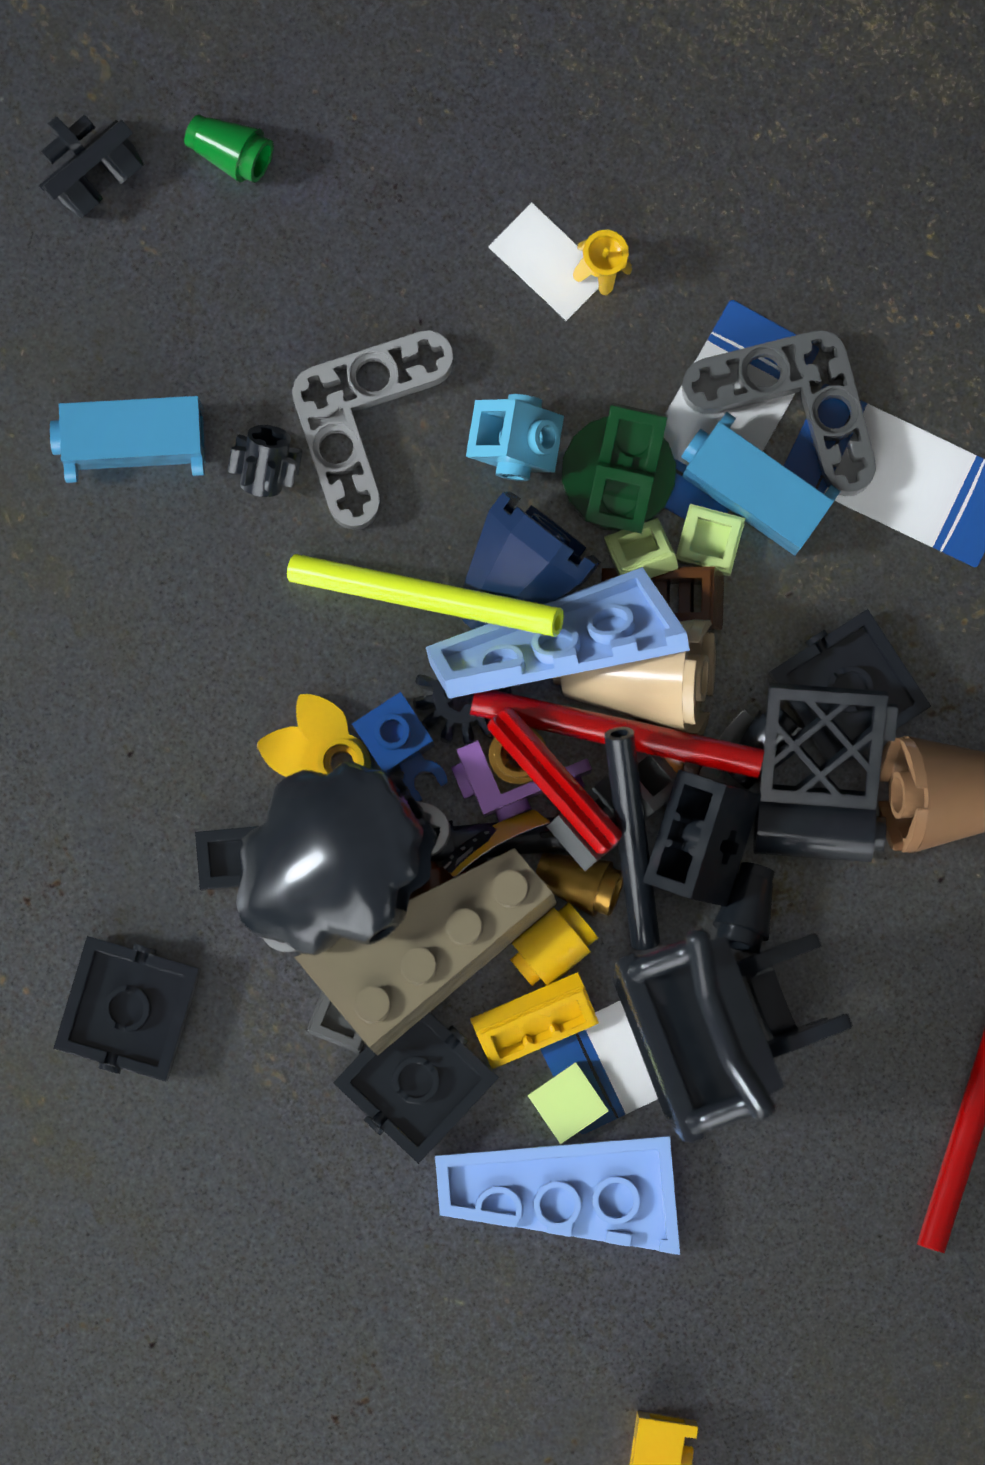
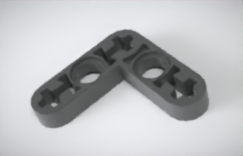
M825 330L811 331L703 358L694 362L686 370L682 382V396L692 410L701 414H715L800 392L822 478L826 486L829 488L833 485L841 491L839 495L854 496L863 492L873 480L876 463L846 348L842 340L834 333ZM820 344L823 353L833 352L835 356L827 365L829 382L832 383L836 379L841 378L843 386H827L813 394L810 386H819L821 377L816 364L806 365L804 359L810 356L812 345ZM766 357L772 359L778 365L780 378L776 384L762 388L750 381L747 367L753 360ZM727 365H738V383L744 394L734 395V383L718 388L715 400L707 401L704 392L694 393L692 387L699 384L701 373L709 372L712 381L730 378L731 370ZM829 398H837L846 403L850 410L849 422L837 429L826 427L818 417V407L823 401ZM852 433H856L858 441H849L847 449L851 461L855 463L862 462L864 469L860 470L856 475L855 483H848L845 475L836 476L833 471L841 462L842 456L839 445L836 444L832 448L827 449L825 441H840Z

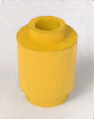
M568 902L558 911L553 907L515 939L511 944L518 953L509 960L531 986L540 979L547 986L556 982L591 952L588 946L596 941L598 936Z

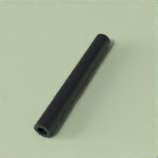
M617 727L605 732L604 737L615 823L622 833L618 846L631 946L638 950H649L660 944L654 888L653 885L643 882L650 856L633 729Z

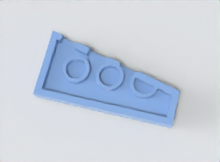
M643 567L544 604L563 609V626L557 637L487 624L426 647L430 666L448 698L690 651L687 632Z
M670 1136L435 1155L439 1212L441 1216L514 1228L518 1227L680 1255Z

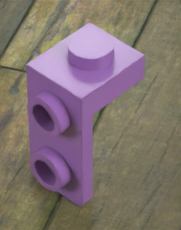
M479 741L456 749L461 763L451 767L464 799L475 795L484 818L496 813L498 821L501 822L531 810L528 799L543 793L536 783L532 781L501 794ZM588 759L565 767L582 787H585L582 777L590 774L592 771Z

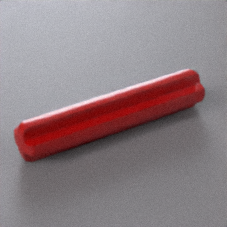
M506 707L489 721L487 726L492 735L596 853H606L620 841L622 837L620 829L513 708Z

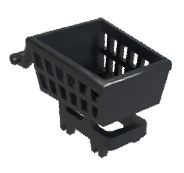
M697 928L689 931L685 940L645 955L636 956L633 953L620 958L616 963L613 983L665 1119L685 1142L693 1143L704 1139V1133L752 1115L758 1120H765L775 1113L776 1104L770 1095L784 1087L773 1058L844 1032L853 1026L847 1013L829 1020L827 1017L797 1027L784 998L773 965L822 947L817 934L813 933L782 943L736 962L727 937L711 940L707 930ZM743 976H745L747 979L748 985L750 987L753 998L755 1000V1003L757 1005L758 1011L760 1013V1016L762 1018V1021L764 1023L765 1029L770 1040L766 1041L760 1022L758 1020L753 1004L749 997L748 991L742 979Z

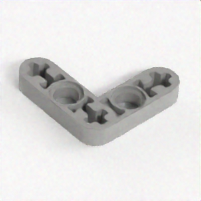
M430 330L420 331L310 367L301 372L294 381L292 388L293 401L329 510L334 520L344 528L351 530L366 528L375 521L381 508L379 492L352 413L436 386L445 381L451 374L454 360L450 343L440 333ZM423 345H429L433 353L442 351L444 357L436 360V371L427 373L423 365H416L406 369V374L410 381L399 383L398 367L391 356L392 354L402 352L404 364L416 360L419 357V347ZM376 361L385 365L389 370V382L379 391H366L359 386L357 373L362 365ZM347 370L348 384L356 397L355 399L345 401L344 391L340 390L327 396L328 406L317 409L314 401H303V396L311 393L310 383L320 380L324 388L340 385V378L336 373ZM330 434H344L353 443L352 455L343 463H329L320 454L321 443ZM358 466H361L364 472L363 475H352L357 493L360 496L369 494L371 501L363 504V515L353 517L349 509L340 511L338 508V504L346 501V494L341 479L330 485L327 477L346 475Z

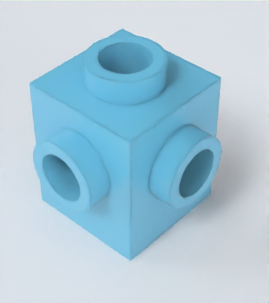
M509 394L508 399L475 400L466 457L496 466L495 475L510 480L529 481L531 473L555 472L564 416L543 409L542 399L524 394Z

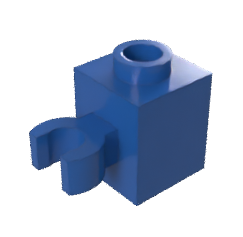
M401 692L352 723L355 731L382 771L392 775L399 769H402L404 772L403 781L417 802L423 801L414 785L416 778L420 774L430 773L434 775L441 787L448 784L443 768L439 764L423 758L422 754L435 745L433 739Z

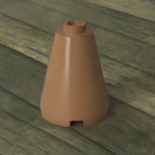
M910 736L895 738V741H887L882 751L879 782H888L889 801H878L879 815L886 817V839L890 848L894 851L915 853L985 832V751Z

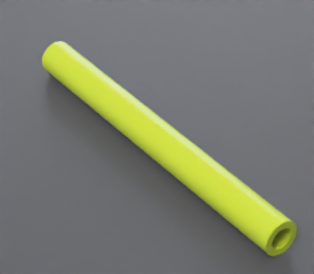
M294 554L287 567L288 580L297 584L557 637L563 626L564 612L559 607L300 554Z

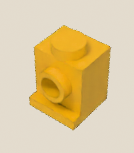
M637 1411L629 1465H692L694 1448L685 1446L684 1439L685 1437L697 1439L698 1425L696 1420Z

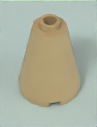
M704 619L680 621L687 632L690 651L554 677L553 683L561 685L563 695L567 698L656 726L703 735L709 721L710 712H699L701 701L705 700L706 695L713 696L715 684L714 633L707 632L712 623L710 620Z

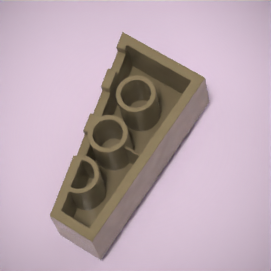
M514 848L409 900L404 921L393 933L383 940L366 945L341 938L330 949L321 954H299L294 958L367 1046L376 1055H379L555 907L557 902L551 890Z

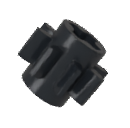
M257 425L248 430L247 436L240 434L236 436L235 446L231 447L228 473L241 474L240 486L249 494L259 497L276 496L282 491L283 486L290 488L294 486L295 475L299 474L302 449L289 448L291 437L285 430L271 425Z

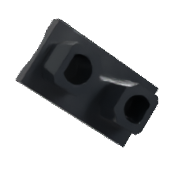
M84 114L68 128L57 116L54 117L47 124L57 138L41 152L51 164H54L68 151L73 156L40 183L38 187L48 199L55 200L57 198L63 206L77 217L82 218L104 199L84 176L101 161L120 184L144 165L136 148L128 139L133 132L123 120H115L83 147L80 141L95 129L89 118Z

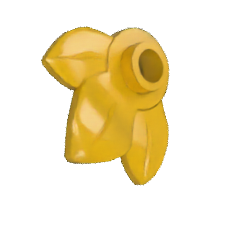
M300 694L298 696L296 704L298 727L290 726L276 730L257 742V748L268 766L285 777L301 770H313L329 774L333 771L331 766L332 759L339 753H347L352 757L354 763L371 769L369 751L362 741L349 735L348 724L343 711L334 703L313 694Z

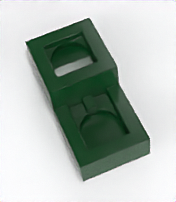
M616 403L611 404L586 514V522L642 534L668 415Z

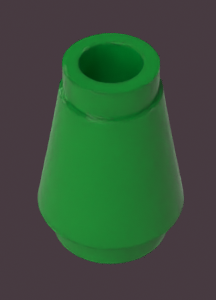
M197 114L191 120L184 138L185 146L194 149L196 153L237 182H243L246 179L253 183L259 181L270 164L274 150L273 141L264 137L262 129L211 117L207 118L200 114Z

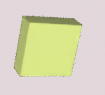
M690 504L676 553L677 562L693 567H716L723 575L730 576L746 518Z
M658 518L645 522L642 534L622 530L604 537L608 553L619 576L643 567L651 579L678 569L675 553Z
M576 1062L528 1094V1097L560 1144L609 1111Z

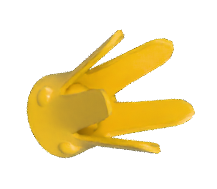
M599 230L590 235L588 239L581 241L577 246L578 250L583 251V258L573 271V279L577 282H582L590 275L597 277L599 292L602 295L607 296L613 291L617 272L622 270L627 275L632 272V265L628 258V245L618 232Z

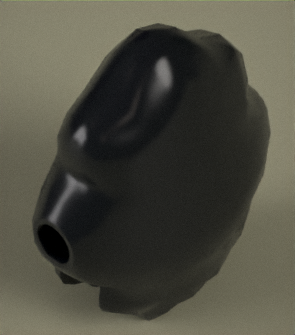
M351 761L343 762L329 774L313 770H301L280 781L273 790L266 822L251 830L243 837L239 850L241 877L236 898L241 923L257 937L285 942L300 954L307 955L321 954L330 949L341 938L371 945L393 933L405 919L411 892L423 886L430 878L432 851L438 839L433 827L426 820L423 808L412 797L404 781L398 776L389 775L388 772L372 770Z

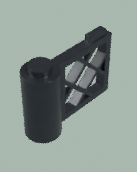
M769 682L763 740L764 756L758 793L762 796L754 821V854L871 862L874 851H884L887 821L884 816H876L883 740L895 741L899 708L898 704L888 703L887 691ZM780 700L806 701L818 717L795 736H792L779 721ZM819 703H833V705L825 711ZM849 705L873 706L871 726L854 740H851L833 720L835 716ZM826 724L845 747L819 766L801 744ZM778 732L786 743L776 750ZM870 741L867 759L860 751V748ZM793 750L812 771L809 776L796 786L772 784L774 765ZM853 755L866 770L865 791L839 789L827 774ZM821 781L826 788L812 786Z

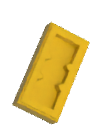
M578 972L470 1018L492 1069L599 1024Z

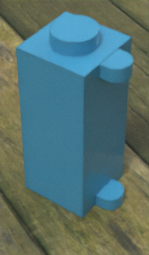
M198 396L59 403V420L50 421L52 454L61 455L66 483L78 482V470L191 464L192 476L205 475L204 410Z
M726 412L710 434L700 429L681 456L689 462L682 477L735 515L746 518L745 522L795 556L841 491L833 485L828 488L825 494L818 491L731 430L730 427L736 418Z

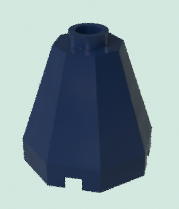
M502 492L488 511L463 588L546 604L556 601L585 583L600 565L601 561L594 555L584 557L582 560L580 556L586 547L578 539L532 505H530L526 512L519 507L514 508L521 498L512 492ZM462 618L464 623L472 630L489 624Z

